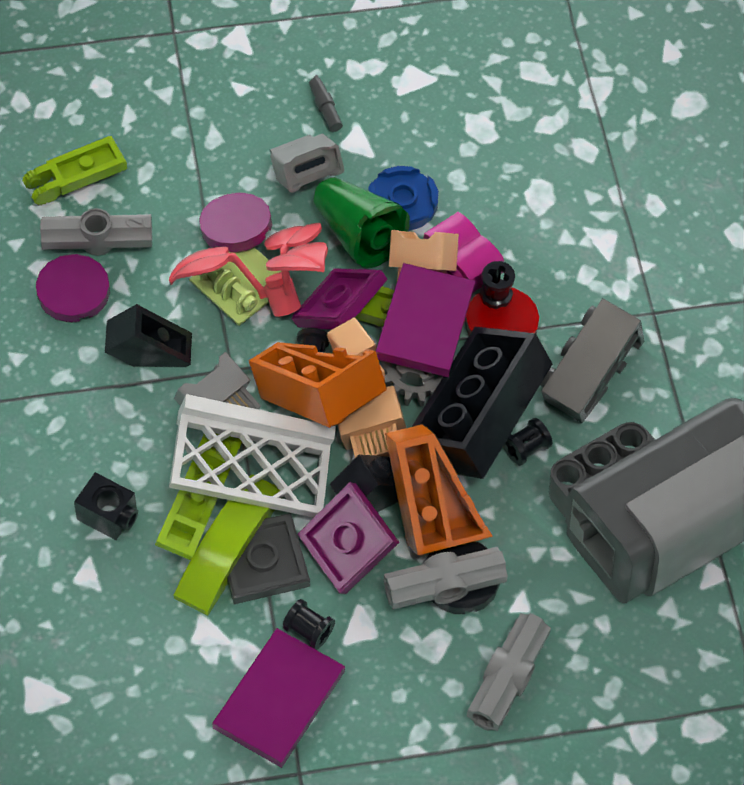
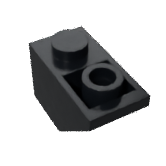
M359 454L330 483L336 495L349 482L356 483L377 512L398 503L390 457Z

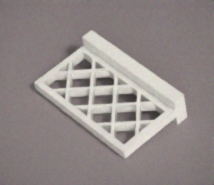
M186 394L178 410L176 423L178 429L169 488L309 517H315L324 508L330 447L334 441L336 426L329 428L310 420ZM187 427L202 430L209 441L195 449L186 437ZM229 436L239 438L247 449L233 457L221 441ZM266 444L273 445L280 450L284 457L271 465L259 449ZM214 446L226 462L211 470L200 454ZM184 449H185L188 454L183 457V453H184ZM303 452L320 455L318 467L309 473L296 458ZM252 454L263 468V471L249 478L238 462ZM192 459L204 474L203 477L196 481L180 477L181 466ZM288 462L301 477L289 486L286 485L275 471ZM231 468L242 484L234 489L225 487L217 475ZM268 475L280 492L274 496L263 495L255 483ZM317 476V482L314 481L313 477ZM305 483L315 495L314 505L301 503L292 491Z

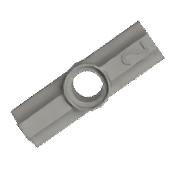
M93 208L85 211L81 216L42 217L40 223L42 250L84 249L87 253L96 256L104 255L110 252L112 248L152 247L151 214L110 215L103 209Z
M495 547L461 556H456L453 552L439 553L424 561L423 565L384 574L383 581L389 605H391L392 609H397L434 600L438 604L452 603L467 595L468 591L507 582L508 575L502 551Z
M520 613L502 648L497 647L483 676L484 681L467 711V717L475 725L487 731H498L509 713L516 696L520 697L524 692L534 671V662L551 630V627L542 618L531 613Z

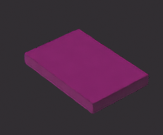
M403 263L376 348L378 360L449 377L475 281Z
M276 628L213 721L212 727L214 730L282 768L344 674L345 666Z

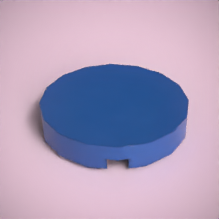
M395 166L385 169L378 174V178L373 183L371 182L368 187V191L400 204L410 216L408 231L421 228L430 222L438 208L439 191L434 180L429 175L426 177L421 174L420 170L414 167Z

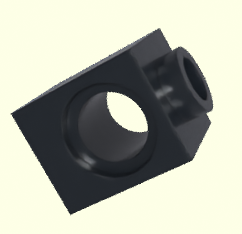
M96 472L74 501L78 521L114 540L118 539L124 529L128 531L134 525L138 516L135 492ZM107 505L117 506V508H115L112 511L101 510L104 506Z

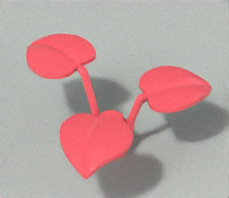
M321 223L286 228L272 234L265 240L264 245L267 250L280 249V255L270 259L266 263V268L268 271L281 272L267 277L264 287L235 253H229L228 247L208 248L187 256L173 269L169 277L170 285L177 279L218 270L228 262H233L258 291L260 299H268L273 316L281 317L292 314L301 308V304L289 271H316L322 273L325 271V259L328 253L327 244L324 242L309 243L320 234L322 230Z

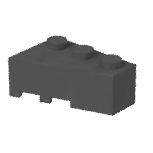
M602 298L597 307L592 305L587 310L581 322V325L584 327L576 338L571 336L561 352L563 359L556 369L550 368L540 385L543 387L541 392L544 401L580 423L585 421L607 392V384L615 372L620 374L626 367L627 363L623 360L632 346L639 350L645 342L641 320Z

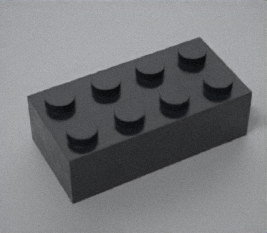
M474 327L453 360L449 377L443 376L412 425L413 427L423 424L435 434L457 475L484 479L553 365L536 333Z

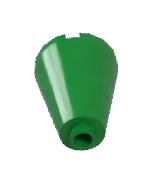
M336 177L320 182L315 189L314 205L355 263L364 268H372L389 260L391 230L408 232L410 227V216L400 204Z

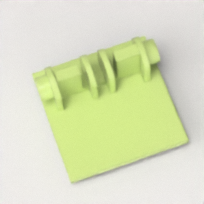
M255 247L245 251L232 252L239 257L263 287L266 285L265 279L281 272L268 271L266 263L269 260ZM228 262L218 270L192 276L189 279L193 285L238 326L269 303L267 298L260 299L258 291L233 262Z

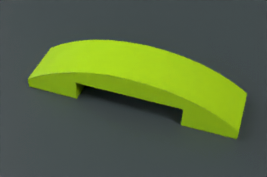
M203 434L198 448L209 441L205 434ZM231 436L221 441L231 455L235 457L242 441ZM214 446L200 454L211 470L226 462ZM192 460L185 479L196 481L203 477L204 474ZM231 468L217 475L223 485ZM179 490L155 546L192 560L218 498Z
M263 479L255 483L263 495L274 496L280 492L276 485ZM228 500L196 549L176 588L174 599L208 616L227 587L229 574L264 519L270 518L275 509Z

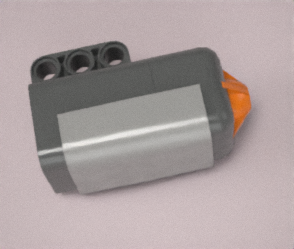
M731 397L722 400L658 439H654L641 424L635 422L623 423L553 464L550 473L549 497L566 518L567 535L580 555L621 603L626 604L641 594L653 596L744 542V401L742 399ZM593 464H602L604 466H596ZM561 482H570V483H573V484H571V485H566V484H563V483H561Z

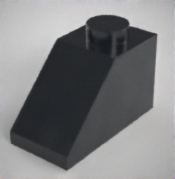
M138 304L107 320L105 353L133 367H187L191 365L192 333Z

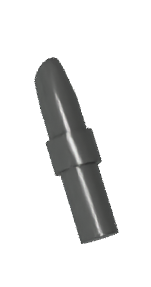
M315 75L309 81L310 88L315 97L314 101L318 110L322 112L330 131L336 132L343 127V124L334 107L335 103L331 94L327 92L319 76Z

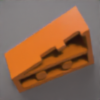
M277 342L249 360L261 399L329 428L340 424L345 420V417L387 390L376 351L365 350L363 356L348 355L346 348L336 347L333 353L318 352L315 345Z
M421 424L385 433L406 542L417 555L493 537L433 432Z

